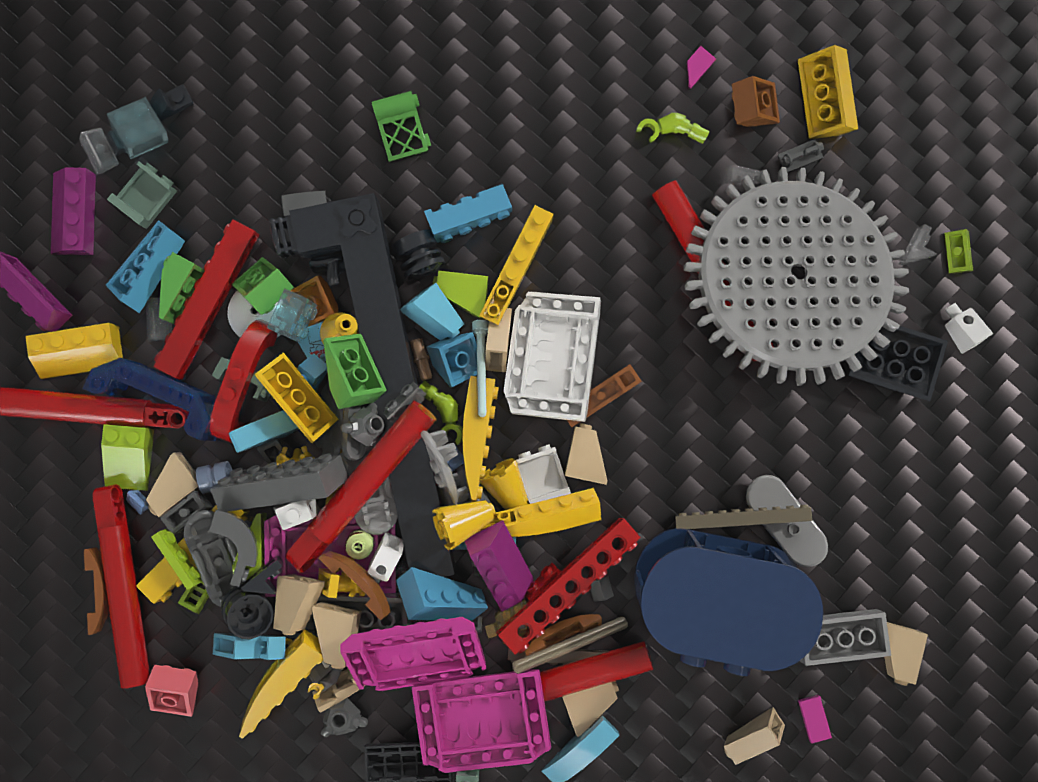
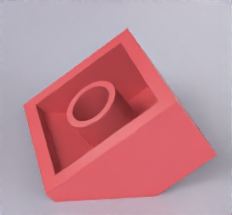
M154 665L145 686L150 710L192 717L198 688L197 672L188 668L178 669L168 665Z

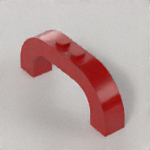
M257 319L247 327L241 336L230 359L212 410L210 420L212 436L232 443L229 432L245 426V423L238 421L244 398L257 363L265 349L274 346L280 326Z

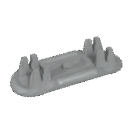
M445 430L433 433L422 431L421 437L426 444L431 460L430 466L435 473L434 478L444 506L462 504L470 498L468 488L466 486L459 489L456 488L461 484L459 475L457 473L452 474L451 468L447 463L458 455L455 444L444 445L448 442Z
M365 445V454L361 459L350 461L345 458L348 464V477L372 450L371 446L367 447ZM389 476L355 515L357 524L366 533L372 535L386 533L393 528L397 521L398 515Z
M773 475L757 477L749 484L746 492L747 505L749 508H753V511L763 507L771 510L772 507L780 506L781 509H786V506L794 505V508H800L801 505L785 484ZM813 520L762 524L795 564L802 567H813L825 559L828 552V542L823 532Z

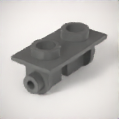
M814 139L778 154V157L788 173L824 158L821 150H824L822 142L818 143Z
M413 381L411 384L404 386L400 395L386 405L383 413L394 424L406 410L408 404L410 405L413 400L421 403L425 399L426 393Z

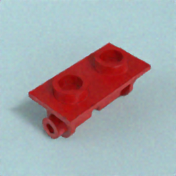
M554 563L544 567L540 576L531 582L525 594L529 601L561 572Z

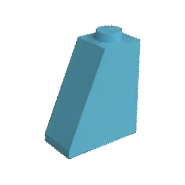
M437 283L422 290L400 309L403 314L440 341L447 337L449 339L454 338L460 333L458 329L464 325Z

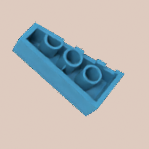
M502 184L478 192L474 199L471 196L461 198L456 205L446 203L440 205V209L432 213V210L429 209L424 211L436 242L446 243L453 239L452 236L457 234L466 235L474 227L479 226L482 228L489 225L493 219L498 218L501 220L508 217L509 213L512 212V205Z
M158 220L106 286L120 301L140 313L161 280L164 260L172 252L177 254L185 240Z
M411 567L396 580L408 620H438L458 617L473 620L488 609L481 589Z

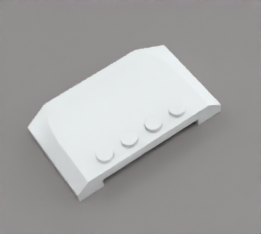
M528 292L522 304L515 310L504 393L512 414L585 422L588 412L600 317V297Z

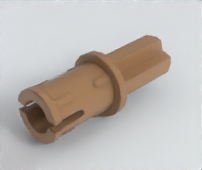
M423 339L410 341L414 354L413 362L417 364L421 380L431 379L432 373L428 363L429 356L426 354Z

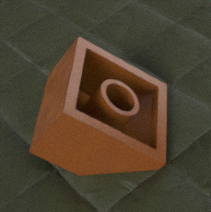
M751 76L732 84V99L735 107L734 117L737 124L751 127L780 123L774 82Z

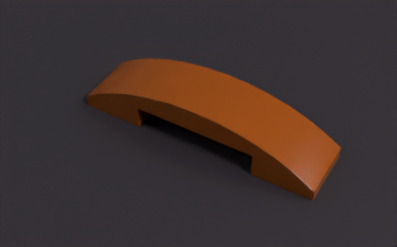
M631 364L590 390L586 418L642 382ZM567 420L571 427L581 422Z
M97 547L84 549L85 571L93 570L95 592V611L87 613L88 635H93L102 630L109 613L102 558Z
M331 551L322 554L318 558L333 574L342 570L371 598L365 605L380 620L391 613L387 598L381 587L362 566L344 555Z
M598 614L580 615L550 626L540 637L530 643L529 647L525 650V657L546 649L578 632L584 633L602 625V617Z

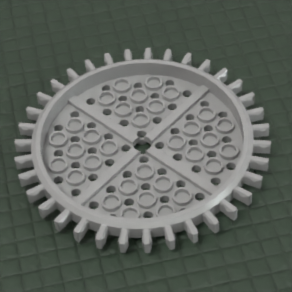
M782 167L778 172L779 182L771 183L767 169L763 170L759 175L762 185L758 187L754 186L751 178L747 175L741 181L746 190L745 193L740 195L732 184L725 190L732 200L729 205L720 197L715 196L711 203L721 213L716 217L704 209L700 218L710 224L711 228L707 231L695 226L691 234L703 239V245L699 246L689 243L686 248V252L700 256L699 263L686 262L684 265V271L699 272V280L688 281L685 285V290L700 289L702 298H696L689 304L690 309L705 306L708 311V315L703 316L699 320L698 326H706L713 321L719 329L709 338L710 343L716 342L720 337L724 336L731 344L725 348L723 356L726 358L732 355L736 348L745 354L739 365V368L742 370L750 364L751 359L761 362L757 375L759 378L764 377L768 372L769 366L778 368L777 383L781 384L787 378V370L796 371L797 386H802L806 382L805 371L808 370L814 371L817 385L822 384L826 381L823 368L829 366L835 379H841L845 375L840 362L844 360L847 361L853 372L859 370L862 366L855 356V353L858 351L869 361L876 358L878 355L868 343L873 340L882 348L890 343L878 331L881 327L892 332L899 328L900 325L887 318L889 311L895 314H902L906 310L905 306L892 302L893 295L904 296L909 292L907 287L894 285V278H902L909 271L905 268H893L892 260H898L905 252L904 250L889 252L887 243H891L898 234L893 232L883 236L878 228L887 221V216L879 217L873 222L867 213L872 210L875 202L870 201L866 203L862 209L853 202L859 195L860 190L858 188L850 192L848 197H845L838 193L842 187L843 180L839 178L832 185L831 189L824 187L822 184L825 172L821 171L814 179V183L805 182V168H801L797 172L796 181H788L786 167ZM759 199H763L765 204H761ZM779 199H784L786 203H781ZM800 199H805L806 203H802ZM782 218L786 219V220H787V224L783 223V222L781 221V219H782ZM802 218L807 219L808 223H804ZM823 218L828 219L829 223H825ZM844 218H847L849 220V223H846L844 221ZM739 219H744L746 224L740 223ZM760 219H765L767 224H763ZM804 238L809 239L810 243H806L804 241ZM825 238L830 239L831 243H827ZM846 238H850L851 243H848ZM720 239H724L726 244H721ZM741 239H745L747 244H743ZM762 239H766L768 244H764ZM783 239H788L789 244L784 243ZM869 257L874 259V263L869 261ZM806 258L811 259L812 264L807 263ZM827 258L832 259L833 263H828ZM848 258L853 259V263H850ZM743 259L748 260L749 265L744 264ZM764 259H768L770 264H766ZM785 259H789L791 264H787ZM721 260H727L728 265H724ZM793 266H803L805 268V278L797 279L791 274V268ZM829 278H832L835 284H831ZM850 278H853L856 283H851ZM871 278L876 279V283H873ZM766 279L771 280L772 285H768ZM787 279H791L793 285L788 284ZM808 279H812L814 284H810ZM723 280H728L730 285H724ZM744 280H749L751 285H746ZM852 298L856 299L858 304H854ZM873 298L878 300V304L874 303ZM789 299L793 300L795 305H790ZM810 299L815 300L816 305H812ZM831 299H835L837 304H832ZM746 300H750L752 306H748ZM767 300H772L774 305L770 306ZM725 301H730L731 306H726ZM833 319L839 322L838 326L833 323ZM854 319L859 320L860 325H856ZM770 320L775 322V327L769 324ZM794 320L797 325L792 326L790 321ZM812 320H816L818 325L814 326ZM748 321H752L754 327H750ZM835 340L840 341V347L835 344ZM771 341L777 343V348L772 347ZM796 341L798 343V347H794L792 342ZM814 341H818L820 346L816 347Z

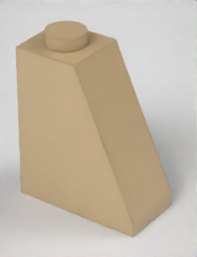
M507 308L499 325L489 321L485 368L488 371L506 372L512 308Z
M580 424L579 427L575 426L564 476L607 485L597 432L591 430L592 426Z
M174 452L170 455L146 499L149 504V510L155 516H163L183 499H186L193 491H199L196 472L181 452Z
M295 574L278 576L273 629L282 631L284 635H294L296 631L305 630L312 614V608L320 597L325 581Z
M320 602L313 606L312 612L324 663L331 664L332 668L344 669L347 665L340 653V644L351 634L358 633L362 611Z
M887 622L891 656L884 657L887 675L894 678L895 683L905 686L908 683L916 685L928 634Z
M616 681L562 697L577 737L581 736L618 699L615 693L619 691Z
M774 707L727 736L724 750L735 765L780 745L785 724Z

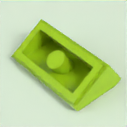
M963 229L946 232L945 242L949 273L973 271L969 231Z

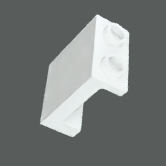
M549 444L538 448V453L531 455L530 451L518 455L519 459L515 461L518 464L530 504L571 494L555 447L551 448Z

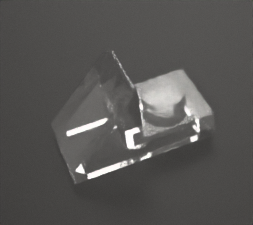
M924 224L916 229L905 250V254L898 263L899 265H907L937 255L935 252L924 247L931 238L929 235L931 227Z

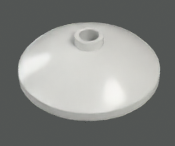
M236 291L228 305V320L231 328L241 338L252 322L262 319L280 326L277 335L279 337L286 329L290 319V306L287 298L280 299L274 304L275 307L271 312L260 315L259 313L253 314L252 310L254 307Z

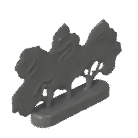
M328 379L321 391V397L339 420L315 440L317 448H322V455H341L346 472H348V464L345 458L350 461L361 459L365 454V445L352 438L350 433L342 432L341 426L344 423H349L350 417L363 407L366 408L367 404L338 409L330 391Z

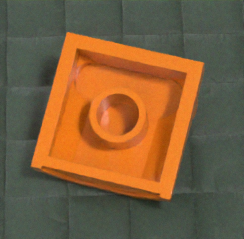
M315 276L290 290V295L286 297L300 327L299 330L323 322L329 315L338 313V304L329 284L322 276Z

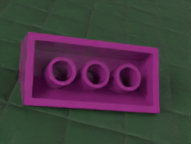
M63 168L53 173L52 255H93L96 174L87 168Z
M0 252V287H4L8 291L7 296L11 300L20 303L22 306L21 310L26 315L32 316L36 320L35 324L42 331H57L73 315L16 257Z
M502 520L472 535L465 540V544L471 559L501 611H504L522 601L534 578Z

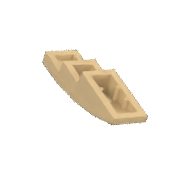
M349 669L342 671L338 681L327 690L321 691L320 697L315 699L319 712L336 705L360 690Z

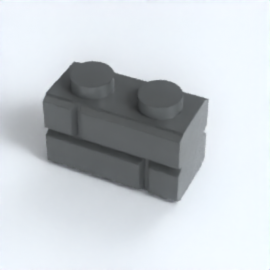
M200 490L193 491L186 499H183L164 514L161 520L170 532L178 534L184 531L187 520L193 514L203 510H210L213 505Z

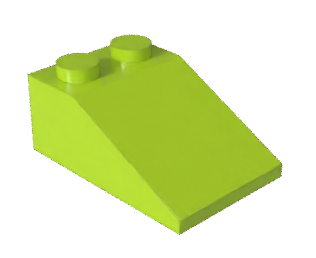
M103 425L101 448L105 486L117 484L121 489L148 491L154 437L153 428Z

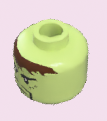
M362 529L350 533L345 542L347 554L353 559L358 560L369 556L374 547L372 535Z

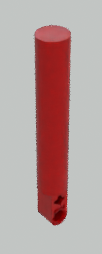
M676 180L672 181L652 194L654 200L685 252L689 243L702 246L704 240L692 235L691 232L695 226L705 228ZM686 252L691 262L699 263V255ZM723 280L724 285H730L728 280ZM726 300L725 305L731 306V302ZM746 300V304L751 306L748 300ZM748 321V325L754 327V323Z
M0 387V416L149 428V426L181 428L192 419L191 410L183 405L152 403L151 400ZM176 413L182 415L183 421L177 419Z
M413 400L287 551L285 558L299 573L309 569L329 544L333 543L421 439V432L427 431L436 421L435 416L417 401Z
M115 484L94 489L93 503L120 686L124 689L146 684L150 676L123 492L121 487Z
M642 641L541 671L540 677L544 702L654 670L646 642Z

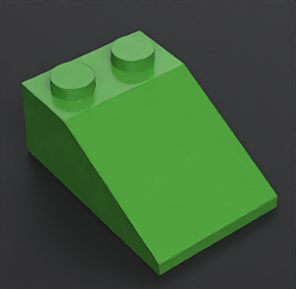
M172 252L163 263L159 318L174 324L178 315L182 314L185 309L186 299L192 296L196 281L202 277L205 271L196 264Z
M263 257L232 283V286L260 315L271 312L275 307L274 304L280 299L283 300L291 293L290 290L294 288L284 275Z
M361 334L331 337L323 340L329 387L338 409L374 403L387 391Z

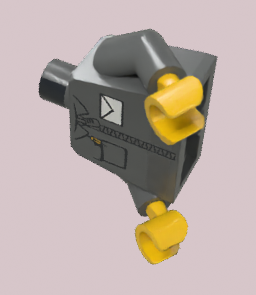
M296 638L293 640L286 639L285 644L290 645ZM324 661L312 668L308 676L313 683L309 686L308 693L311 690L317 691L313 699H318L321 691L327 690L338 681L342 669L332 668L331 664L324 663Z

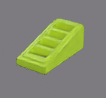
M196 585L189 590L186 589L178 604L199 614L209 595L206 589L204 590ZM194 589L202 593V596L198 597L193 594ZM190 597L198 601L196 605L188 601Z

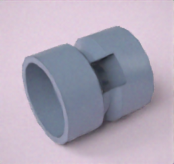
M224 461L215 463L213 467L211 465L197 467L196 480L202 494L211 492L210 489L218 484V480L230 475L232 471L230 463Z

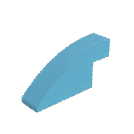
M283 410L231 431L229 436L238 453L265 444L275 438L287 437L299 430V428Z
M214 633L213 655L231 659H285L286 637L261 635L253 639H242L233 633Z
M602 715L581 736L577 737L575 735L541 771L552 782L567 781L598 757L619 736L617 729Z

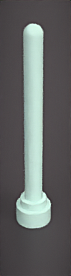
M475 320L472 322V332L477 336L478 415L480 417L486 416L485 336L489 327V322L486 320Z

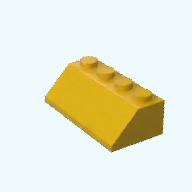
M833 45L798 59L809 139L839 136L858 130L847 49Z
M111 323L26 336L28 357L40 379L124 366L119 326Z
M284 353L255 374L257 379L311 443L339 420Z

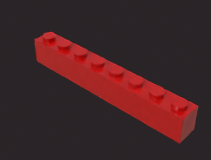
M235 220L226 225L221 242L219 241L216 244L212 259L206 262L204 266L205 272L196 281L192 296L186 299L185 309L176 318L175 327L172 333H169L165 338V346L156 355V363L153 367L174 378L183 379L231 290L232 283L238 277L259 237L255 230Z

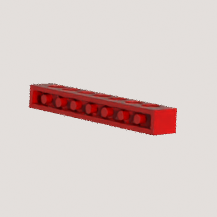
M618 518L495 633L515 655L518 652L521 654L529 647L528 642L533 638L537 639L545 632L544 628L549 623L553 624L561 616L560 613L565 608H571L581 593L582 595L587 593L592 588L591 584L596 579H602L607 574L606 570L611 565L615 566L618 564L626 551L633 550L638 545L637 541L641 537L625 518ZM617 537L620 545L617 549H614L612 541ZM599 552H603L605 555L602 563L597 561V554ZM587 566L590 572L587 577L583 578L581 570ZM572 580L574 588L572 591L567 592L565 585L568 581ZM557 595L559 599L558 604L552 607L549 602L550 598ZM537 610H542V619L535 621L534 613ZM521 625H526V634L519 636L518 628Z

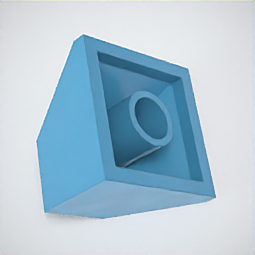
M473 332L457 335L452 339L445 338L427 346L433 367L450 387L469 379L470 376L477 375V344Z

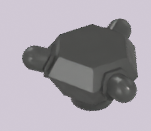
M369 403L368 407H363L350 417L349 423H344L341 426L342 432L350 433L352 438L367 447L371 446L372 449L380 441L384 428L383 419L377 415V405Z
M346 698L326 709L323 718L324 728L321 730V735L328 737L330 734L337 736L352 732L358 726L366 727L368 720L365 717H361L360 710Z

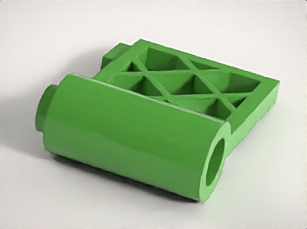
M409 91L372 102L389 162L428 152V147L431 146L428 133L424 134L416 109V107L420 106L417 94L412 95V92ZM415 117L416 126L413 131L402 126L407 118ZM392 123L398 127L393 137L385 133L383 125ZM417 128H418V131H419L420 136L415 133L416 130H417ZM400 129L411 134L406 144L395 139ZM413 136L422 141L423 148L414 150L408 146ZM393 142L404 147L401 153L392 156L390 151Z

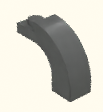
M218 509L215 511L209 532L226 536L235 544L238 551V561L230 584L239 587L242 582L247 580L250 570L246 569V567H255L257 564V541L246 522L232 513Z

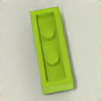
M166 528L151 536L187 590L202 582L197 568L192 566L188 560L187 553L179 547L176 537Z

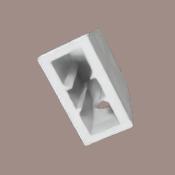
M954 303L945 309L951 318L945 327L962 354L993 334L972 308L962 312L957 303Z
M316 499L284 503L273 507L282 530L309 521L320 512Z
M387 532L384 533L367 571L378 584L381 581H388L402 555L404 547L402 539Z

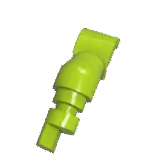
M670 113L658 119L657 122L653 119H644L636 128V132H641L643 127H650L653 130V136L649 138L650 143L655 141L660 132L661 134L673 132L677 134L679 132L683 135L687 133V137L702 144L709 134V131L700 127V125L696 123L690 124V120L680 113Z
M424 381L419 386L426 393L424 398L428 401H434L433 404L440 412L442 422L446 423L442 430H445L446 436L450 429L457 432L455 442L457 445H460L463 442V428L456 424V421H458V404L451 395H446L443 392L439 393L438 388Z

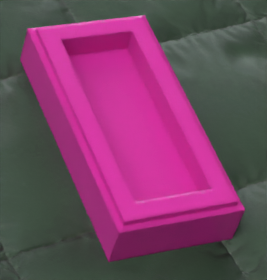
M815 695L798 700L809 741L815 743L832 738L821 697Z

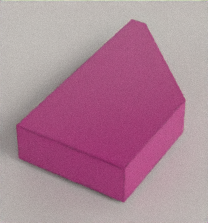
M702 46L697 49L686 63L688 87L690 89L716 60Z

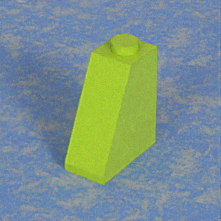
M438 271V276H434L433 284L437 283L448 301L479 320H484L479 315L486 303L488 276Z

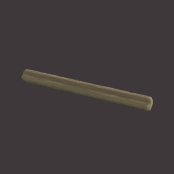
M619 617L513 662V669L517 674L621 631L628 627L627 621L624 617Z

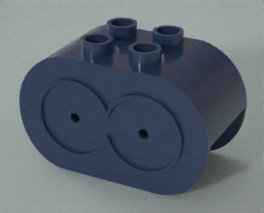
M675 528L664 531L654 537L645 546L637 561L634 573V586L645 624L652 636L666 649L680 654V661L685 664L705 667L707 659L723 662L724 670L740 676L750 675L751 668L763 671L780 670L792 666L804 658L813 648L820 635L823 623V605L819 591L814 582L803 571L799 570L788 555L779 548L690 529Z

